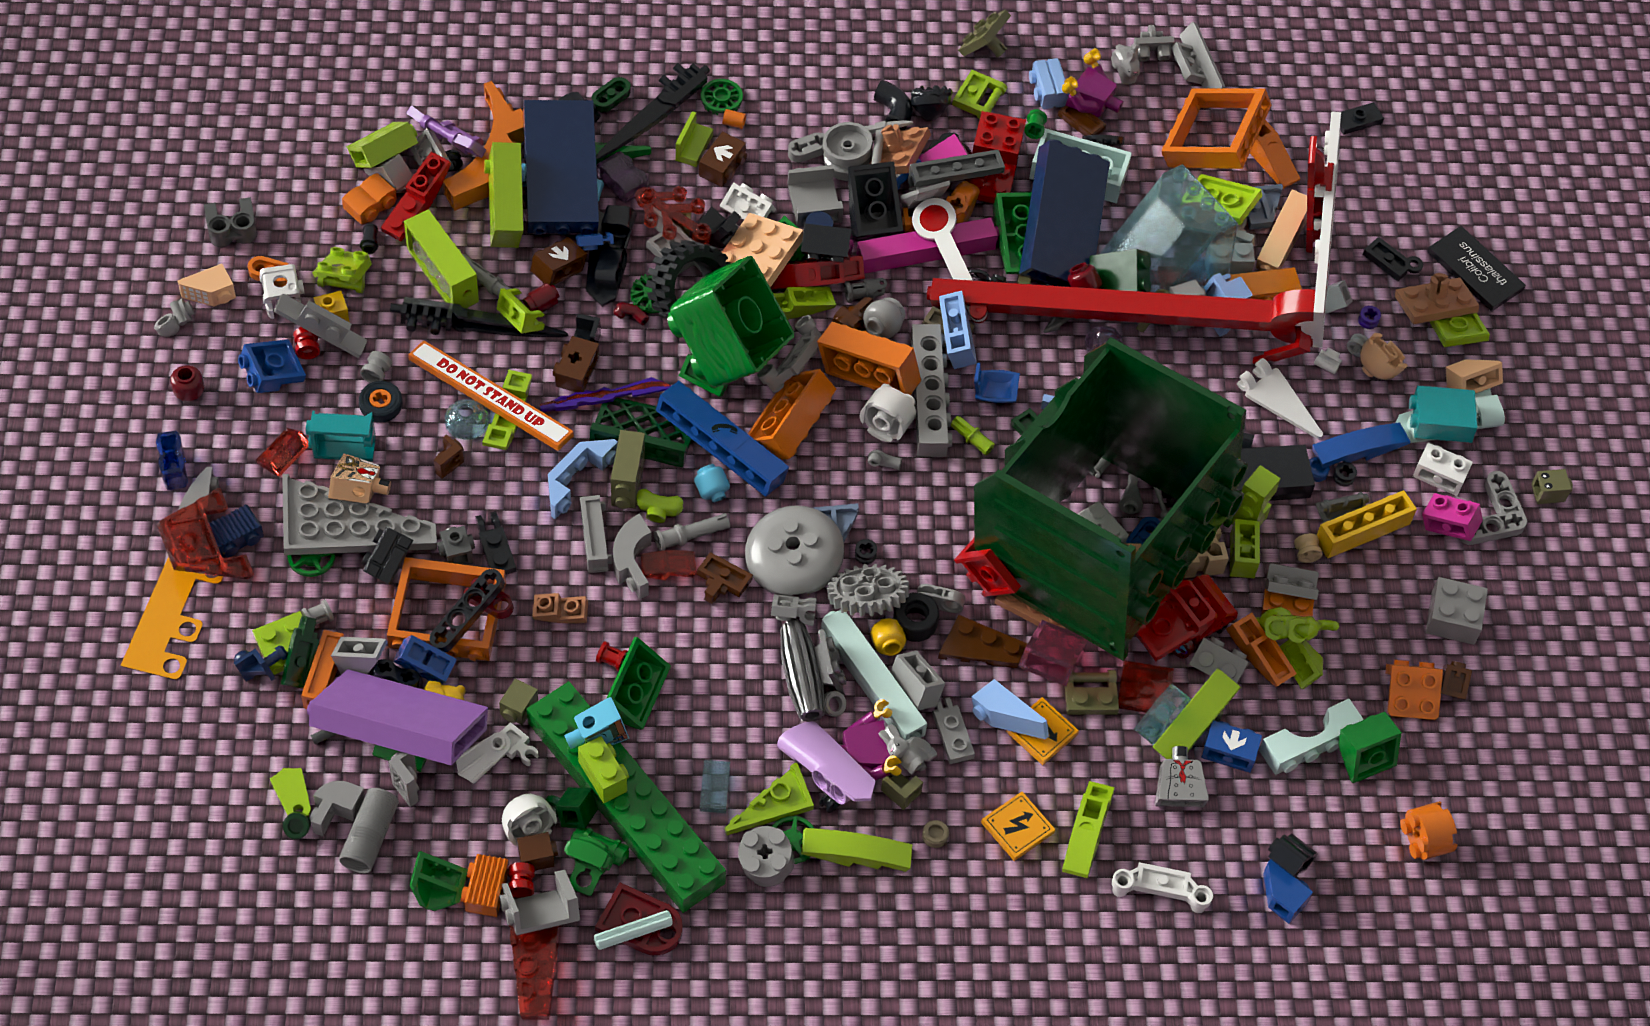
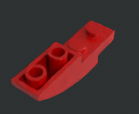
M432 151L429 153L405 186L407 192L382 224V232L402 242L406 236L404 221L430 208L450 168L451 162Z
M853 255L850 260L844 259V263L831 262L830 259L788 262L770 288L820 286L865 279L863 255Z

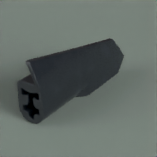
M607 205L605 213L598 211V233L606 236L605 232L612 233L614 244L603 241V245H598L597 250L589 251L586 292L602 307L616 300L626 268L627 246L637 217L636 211L628 206Z

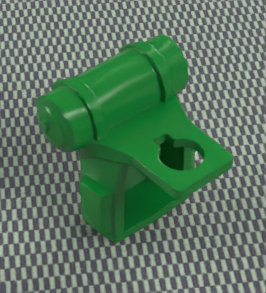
M577 828L572 833L571 840L567 841L564 850L566 855L575 861V867L570 877L572 887L575 891L587 896L593 895L598 881L604 872L609 871L613 864L621 866L629 858L628 845L618 839L613 840L598 834L591 828ZM586 868L591 869L592 881L590 885L580 887L577 883L578 875L585 872Z

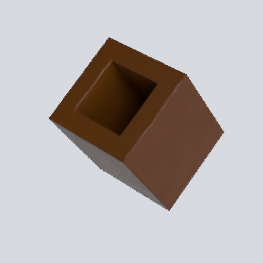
M549 832L517 838L520 862L534 865L535 871L555 867L554 857L558 856L556 841H550Z

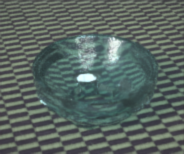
M473 399L458 400L451 404L445 413L446 429L452 436L458 439L470 440L477 438L486 431L489 425L487 409ZM463 408H470L473 410V413L465 417L460 415L459 411Z

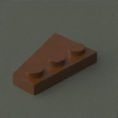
M958 615L939 652L938 659L947 660L948 657L961 659V662L970 663V660L985 662L987 665L1018 668L1027 650L1028 643Z

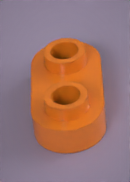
M256 256L248 262L247 267L250 277L260 281L259 271L261 269L289 265V263L264 256ZM277 278L274 281V285L284 287L287 284L285 278Z

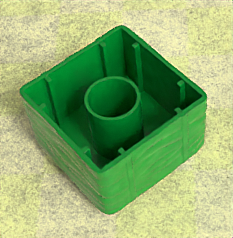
M753 256L744 257L706 274L671 306L667 318L671 332L678 338H684L692 353L691 366L696 376L702 380L706 379L712 387L716 388L759 372L767 365L768 361L794 338V331Z

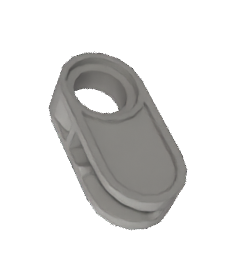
M921 584L917 588V593L930 596L936 602L939 610L950 613L962 612L966 598L961 592L930 584Z

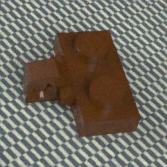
M711 552L697 569V575L707 580L705 585L708 588L704 592V600L711 604L716 601L720 593L726 595L727 592H730L740 598L753 579V574Z

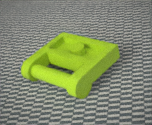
M971 70L955 95L952 106L972 113L980 119L982 111H992L1000 96L1005 94L1007 86L1001 81ZM987 89H992L993 92L984 107L979 105Z

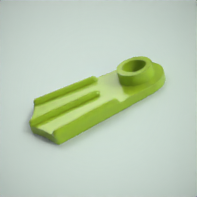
M283 768L270 778V782L287 816L298 809H302L303 813L309 817L311 807L302 768Z

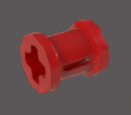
M604 641L597 653L596 662H604L615 667L616 671H619L628 651L616 649L610 646L609 642Z

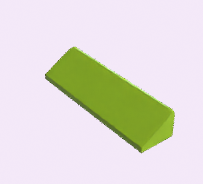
M1217 668L1153 745L1154 750L1165 759H1172V748L1175 746H1185L1189 751L1241 687Z

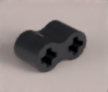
M387 659L378 660L373 667L372 676L419 688L420 677L417 671L413 669L400 668L394 662Z

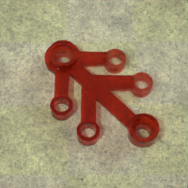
M680 186L675 187L673 192H657L650 187H642L636 191L635 199L637 204L644 208L645 226L649 228L657 226L658 215L654 213L653 209L655 207L661 211L663 222L662 236L665 239L672 240L676 237L677 227L673 225V219L693 232L692 239L695 242L707 244L710 241L712 231L709 225L706 223L697 224L682 214L692 212L695 214L703 213L705 210L704 200L695 198L691 203L666 204L663 202L668 200H675L676 202L685 201L687 190Z

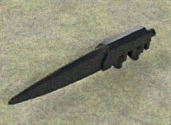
M677 63L673 68L679 74L677 79L671 81L667 76L663 75L659 79V82L664 86L662 92L632 118L598 152L596 159H601L630 143L676 110L707 83L706 75L710 72L708 66L703 65L699 68L693 63L689 68L685 69L680 63Z
M405 297L403 304L391 303L390 306L391 313L401 314V324H405L407 320L406 329L410 332H414L417 322H421L423 328H427L428 323L431 324L430 332L433 335H438L441 325L446 326V331H451V327H453L458 332L473 331L509 336H568V333L545 325L544 330L521 334L503 315L467 309L454 303Z

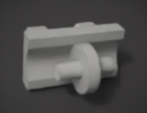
M1149 25L1147 32H1140V38H1134V43L1131 44V47L1133 48L1135 44H1139V62L1148 61L1150 59V51H1157V58L1160 61L1169 60L1171 57V46L1174 44V36H1163V31H1155V26Z

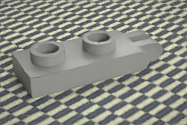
M950 697L944 698L945 708H943L939 699L935 707L936 710H933L932 714L949 764L974 759L975 752L958 705L953 706Z

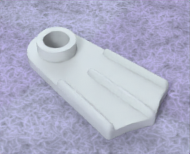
M497 732L466 750L456 760L458 775L473 784L476 783L511 749L510 737L503 732ZM501 739L502 745L496 748L495 742Z

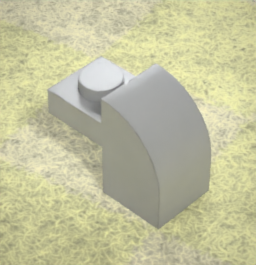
M332 781L321 786L313 795L316 805L310 816L313 832L324 836L334 815L354 821L365 797L364 788L346 781Z

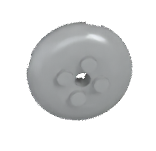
M786 506L768 513L756 523L746 542L745 559L748 570L753 574L754 580L767 591L785 596L803 593L812 594L825 587L828 582H831V577L837 575L844 559V542L838 526L823 512L807 506ZM791 546H799L795 550L788 549Z

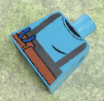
M611 697L575 716L574 720L578 729L564 735L570 749L583 743L586 744L602 736L606 744L610 743L611 745L629 739L623 721Z

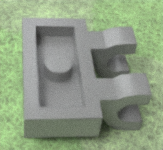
M774 594L771 616H776V619L781 621H790L791 618L800 617L802 623L813 626L815 613L808 611H815L817 598L799 599V597Z

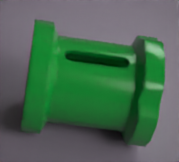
M1039 109L1031 110L1027 115L1028 123L1025 125L1024 132L1031 139H1039L1045 133L1044 125L1047 122V115Z

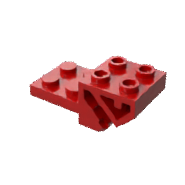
M986 111L981 112L972 154L999 149L1005 170L1004 173L966 179L967 182L979 188L980 192L977 200L994 203L996 193H1011L1026 119Z
M1208 574L1196 576L1193 581L1183 580L1176 589L1171 588L1161 601L1154 618L1147 625L1143 624L1135 635L1157 662L1190 640H1193L1195 644L1202 641L1203 638L1210 636L1237 619L1238 612Z

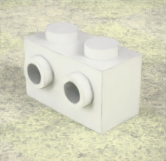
M1427 443L1412 477L1458 496L1473 462L1461 455L1444 450L1440 446Z

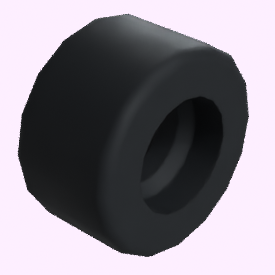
M912 592L909 593L905 603H900V608H894L893 619H896L903 628L906 640L921 642L929 639L935 633L939 620V608L930 596ZM910 613H919L922 614L926 619L920 622H915L910 620L906 615Z

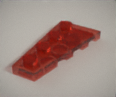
M511 925L509 926L510 941L513 950L520 1016L522 1020H549L561 925L516 935L514 927Z

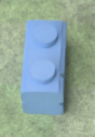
M1054 58L1047 61L1038 60L1033 62L1032 70L1029 71V80L1031 84L1035 85V100L1040 101L1043 109L1053 108L1054 106L1056 108L1064 107L1069 94L1062 91V85L1065 84V76L1059 59Z

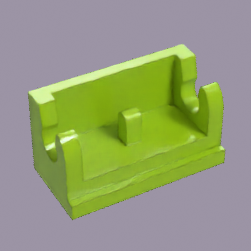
M500 289L497 310L521 334L544 330L545 324L536 319L537 317H543L544 313L539 310L530 311L514 295L522 294L519 289Z

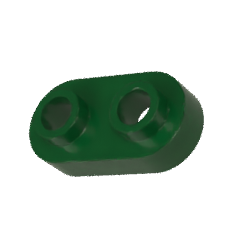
M616 77L607 82L592 94L593 104L596 106L595 109L598 112H608L630 96L631 84L622 77Z

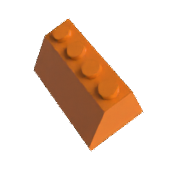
M820 369L804 371L798 375H793L784 382V387L775 393L748 432V435L779 459L792 458L797 452V447L808 436V431L812 425L819 420L820 413L824 407L831 402V397L837 389Z

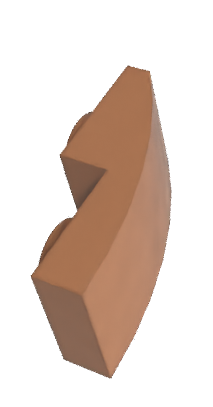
M559 593L534 595L533 619L554 623H587L588 599L586 596L561 598Z

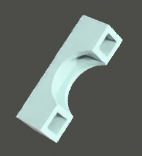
M1347 699L1327 709L1323 719L1324 731L1313 737H1300L1283 729L1264 738L1259 752L1275 775L1283 771L1289 773L1304 761L1309 763L1325 751L1328 753L1335 751L1339 748L1340 729L1364 719L1351 700Z

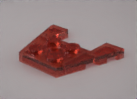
M221 488L213 490L207 496L197 499L191 505L183 507L160 520L157 527L174 570L250 579L254 573L247 555L222 558L206 515L222 513L227 510L228 506Z

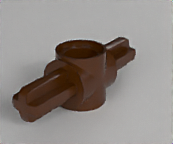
M864 297L855 306H849L848 308L842 306L835 313L832 322L860 330L864 324L863 316L865 309L873 302V299L871 297Z

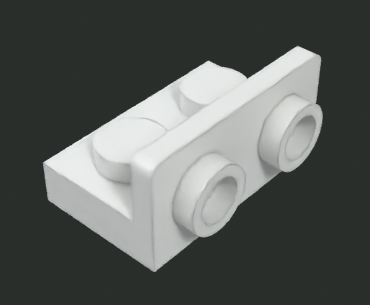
M733 182L720 204V208L730 214L734 211L737 212L743 221L749 213L767 218L770 212L774 213L776 211L772 204V199L764 194H761L760 197L753 193L754 190L743 183L739 186Z

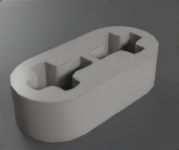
M819 132L791 141L788 146L789 159L799 163L823 155L824 134Z

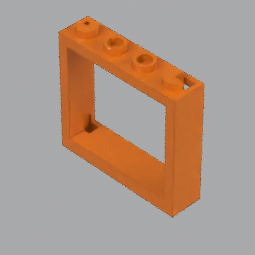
M1192 88L1185 99L1183 108L1178 114L1173 128L1170 130L1165 145L1162 147V156H1164L1167 166L1170 168L1243 169L1272 106L1266 89ZM1200 108H1248L1230 147H1182Z
M405 557L387 632L388 647L399 649L403 640L411 635L431 645L429 640L430 634L398 630L410 579L471 587V582L474 578H478L485 570L493 568ZM495 569L501 573L505 584L502 590L504 592L506 585L505 570ZM489 579L487 581L488 584L492 583L495 585L497 583L496 580ZM502 601L495 605L494 608L496 610L501 609ZM488 614L482 641L461 638L446 653L454 658L461 657L469 658L472 661H476V659L490 661L498 618ZM439 637L437 639L438 642L445 643L447 641L446 637Z

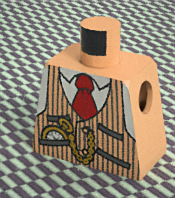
M343 453L331 476L328 498L369 503L374 492L388 495L391 481L379 478V465Z

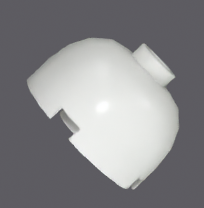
M531 793L520 795L510 801L502 815L504 832L509 841L517 846V838L544 832H549L550 835L553 822L555 824L557 822L556 813L551 805L543 797Z

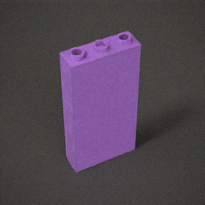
M347 669L316 698L309 702L307 714L309 715V726L452 765L487 730L488 707Z

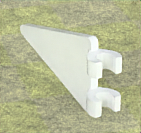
M1262 358L1255 364L1257 367L1252 371L1257 377L1262 378L1257 383L1248 371L1240 375L1239 378L1241 380L1237 382V386L1241 390L1246 391L1245 396L1316 439L1323 437V432L1278 368L1272 370L1270 364Z

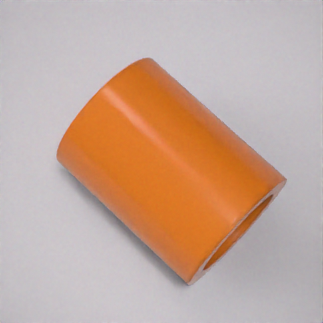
M726 109L722 124L743 129L746 114Z

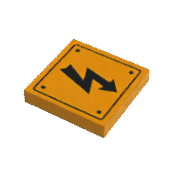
M1041 697L1031 708L1047 720L1049 737L1041 739L1006 730V733L1043 766L1078 735L1079 730Z
M1023 791L981 820L982 825L1013 861L1055 833V828Z

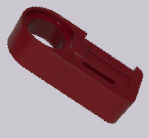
M474 578L472 580L471 585L477 580V578ZM480 588L485 593V595L488 594L486 590L484 591L482 588ZM501 591L485 612L498 619L509 617L514 610L511 597ZM474 596L470 599L469 603L478 606L482 601V597ZM500 601L508 603L507 608L504 610H496L494 607Z

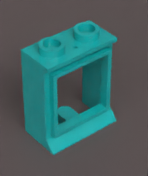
M312 411L311 420L306 422V435H309L308 447L313 450L314 458L340 460L343 453L373 462L376 433L372 412L362 416L328 413L315 414V411Z

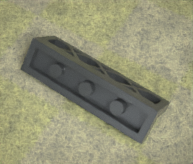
M999 149L910 164L908 184L909 187L915 185L916 188L946 181L952 182L1004 173L1005 165Z

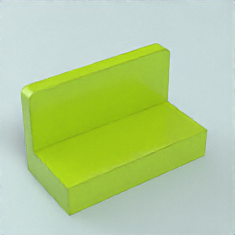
M692 111L676 142L675 161L697 167L713 136V129L697 124V113Z

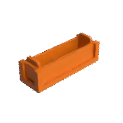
M323 630L301 695L305 709H307L311 700L333 683L338 668L331 654L340 637H344L343 633Z

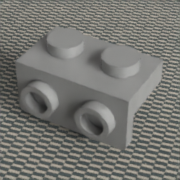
M1211 637L1210 640L1203 638L1190 665L1210 676L1219 668L1238 684L1246 667L1250 664V662L1245 660L1248 655L1235 648L1231 653L1223 648L1224 642L1214 637Z

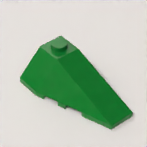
M1032 192L996 193L992 209L994 225L999 230L998 242L1006 274H1019Z

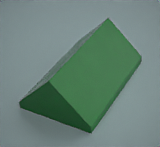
M634 637L607 698H612L624 725L642 730L671 665L638 637Z

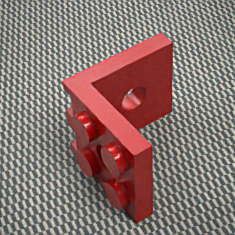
M974 538L954 559L956 564L962 563L969 571L966 574L971 582H978L982 587L983 591L981 594L983 597L1016 593L1021 587L991 549L976 551L974 548Z

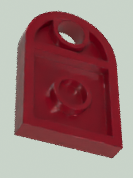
M620 882L599 918L595 931L601 933L667 910L672 916L673 924L671 926L622 942L647 955L658 956L672 951L679 944L682 937L683 924L680 914L674 907ZM664 929H672L675 932V936L671 939H664L660 933Z

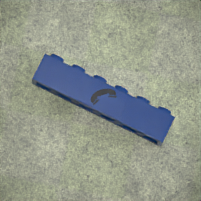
M678 381L660 395L656 411L765 497L784 482L789 466L762 444L754 440L744 430L736 426L726 416L713 408L708 402L695 394L689 387Z

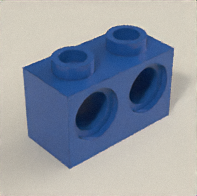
M411 635L403 640L393 662L405 669L409 668L417 671L420 677L428 681H437L442 684L447 681L457 659Z

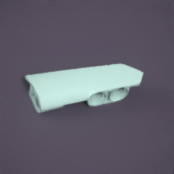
M1490 388L1476 393L1477 429L1503 426L1505 415L1498 396L1491 395ZM1413 410L1399 414L1396 423H1401L1411 441L1410 443L1433 440L1414 438V428H1410V418Z

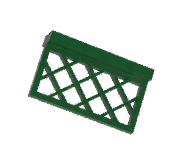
M616 397L613 402L602 403L596 421L591 425L589 441L609 439L618 441L620 430L634 426L638 432L645 433V459L683 468L692 439L668 420L658 424L654 418L662 415L656 411L657 406ZM612 404L619 406L621 409L611 413L608 406ZM637 410L643 412L644 415L634 418L631 412ZM626 415L629 421L620 424L616 418ZM611 420L614 426L611 427L601 423ZM649 420L653 426L643 429L640 423ZM673 426L676 432L666 435L663 429ZM657 431L661 437L657 438L649 436L648 434ZM681 437L684 444L671 440Z

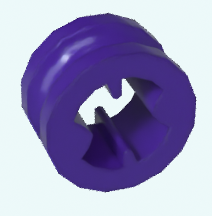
M1365 306L1361 309L1358 322L1363 328L1374 329L1379 324L1381 312L1377 307ZM1366 315H1370V318L1373 317V320L1368 319L1369 316L1366 318Z

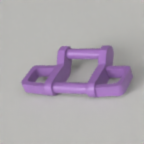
M410 106L407 114L420 123L424 130L426 128L431 129L438 139L447 138L448 142L460 152L466 155L472 154L480 158L486 152V149L483 147L484 141L476 135L472 136L448 120L439 123L433 117L422 114L413 106Z

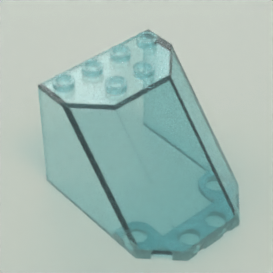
M1182 164L1162 174L1100 254L1131 249L1150 252V292L1155 293L1158 289L1169 291V287L1191 280H1196L1204 288L1212 276L1221 273L1222 276L1230 274L1238 222Z

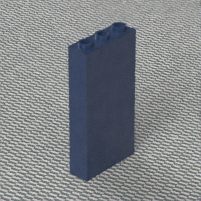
M524 100L523 127L527 233H534L536 235H543L545 233H557L559 235L581 233L583 235L598 233L599 212L593 100Z
M1049 140L1039 146L1019 271L1020 275L1051 286L1071 287L1067 280L1070 269L1083 262L1090 264V256L1097 253L1110 161L1102 159L1099 155L1083 152L1078 147L1066 146L1059 140Z

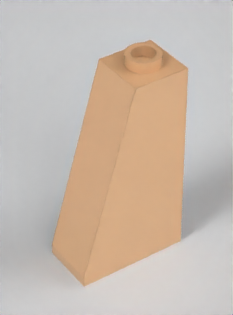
M1293 189L1291 190L1257 258L1256 268L1259 271L1281 269L1307 222V195Z

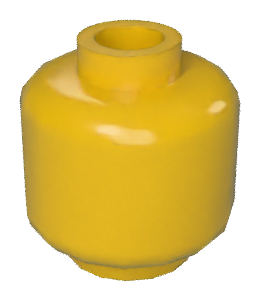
M881 619L871 628L872 641L876 651L880 654L893 656L904 648L906 637L903 628L896 619Z

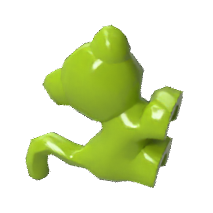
M1282 607L1268 609L1261 617H1256L1263 630H1265L1266 636L1272 640L1290 639L1295 643H1303L1316 637L1320 630L1336 631L1339 629V624L1336 621L1315 620L1312 616H1293L1289 610Z

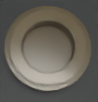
M938 820L926 823L922 832L924 843L932 848L944 846L949 836V829L946 824Z

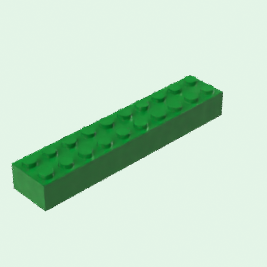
M568 681L527 708L528 724L579 787L592 788L597 808L629 846L682 913L686 912L726 884V869L620 742L612 746L616 753V761L619 765L623 764L629 774L627 792L606 803L602 802L578 761V747L585 743L570 749L564 736L578 729L574 717L591 708L570 681Z

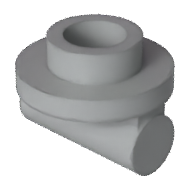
M182 298L170 303L179 326H183L193 320L192 315L195 312L189 301L185 302Z

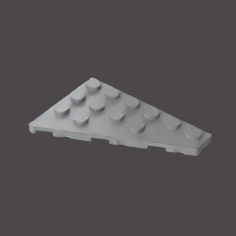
M282 474L284 555L373 552L377 544L372 541L379 528L384 530L386 526L414 540L409 550L437 549L435 523L419 520L411 515L404 517L393 513L390 508L375 503L328 498V487L317 486L307 480L303 483L291 479L289 474Z

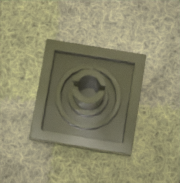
M1005 9L1000 13H992L986 20H979L973 27L975 29L974 32L964 37L962 40L964 44L958 51L963 56H966L987 45L996 57L1001 56L1007 50V47L998 39L996 34L1011 17L1010 13Z

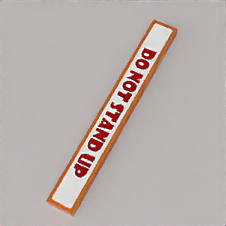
M421 342L408 354L411 362L553 449L559 451L574 437L573 430L428 342Z

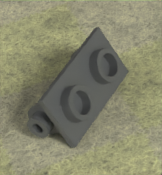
M1359 492L1356 495L1332 500L1326 499L1315 503L1324 523L1366 506V503H1369L1368 494Z

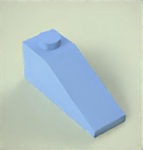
M959 291L939 296L947 354L953 368L957 369L977 364L963 292Z
M995 679L972 696L974 715L979 720H984L990 726L1041 739L1049 737L1047 720Z

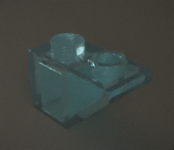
M1171 683L1134 730L1154 745L1191 701V698Z

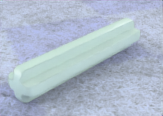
M666 910L595 934L594 941L596 947L601 950L669 927L673 924L672 916Z

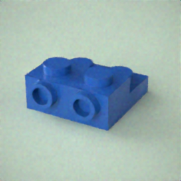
M289 339L244 344L242 352L238 357L240 368L246 369L248 373V386L254 387L256 393L279 391L282 384L304 382L306 374Z

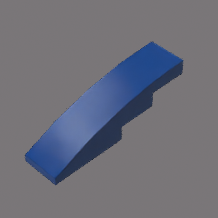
M1399 422L1339 435L1313 444L1312 450L1323 469L1341 461L1350 463L1363 457L1367 461L1406 446L1411 441Z

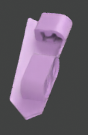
M810 721L799 724L785 731L780 736L777 747L796 763H801L811 771L815 784L837 803L843 805L850 800L871 801L876 781L816 722Z

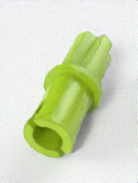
M956 416L951 422V427L966 438V443H971L985 456L994 448L995 443L980 432V428H974L962 417Z

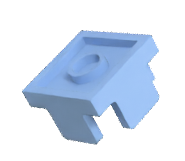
M1221 273L1212 276L1204 286L1206 296L1249 299L1252 296V292L1242 277L1229 281L1231 279L1229 273L1223 276ZM1214 328L1219 337L1227 334L1230 330L1228 328Z

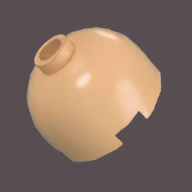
M1374 333L1366 340L1360 351L1363 365L1362 370L1369 377L1374 376L1383 380L1392 379L1408 366L1402 362L1405 356L1392 341L1386 343L1380 339L1382 334Z

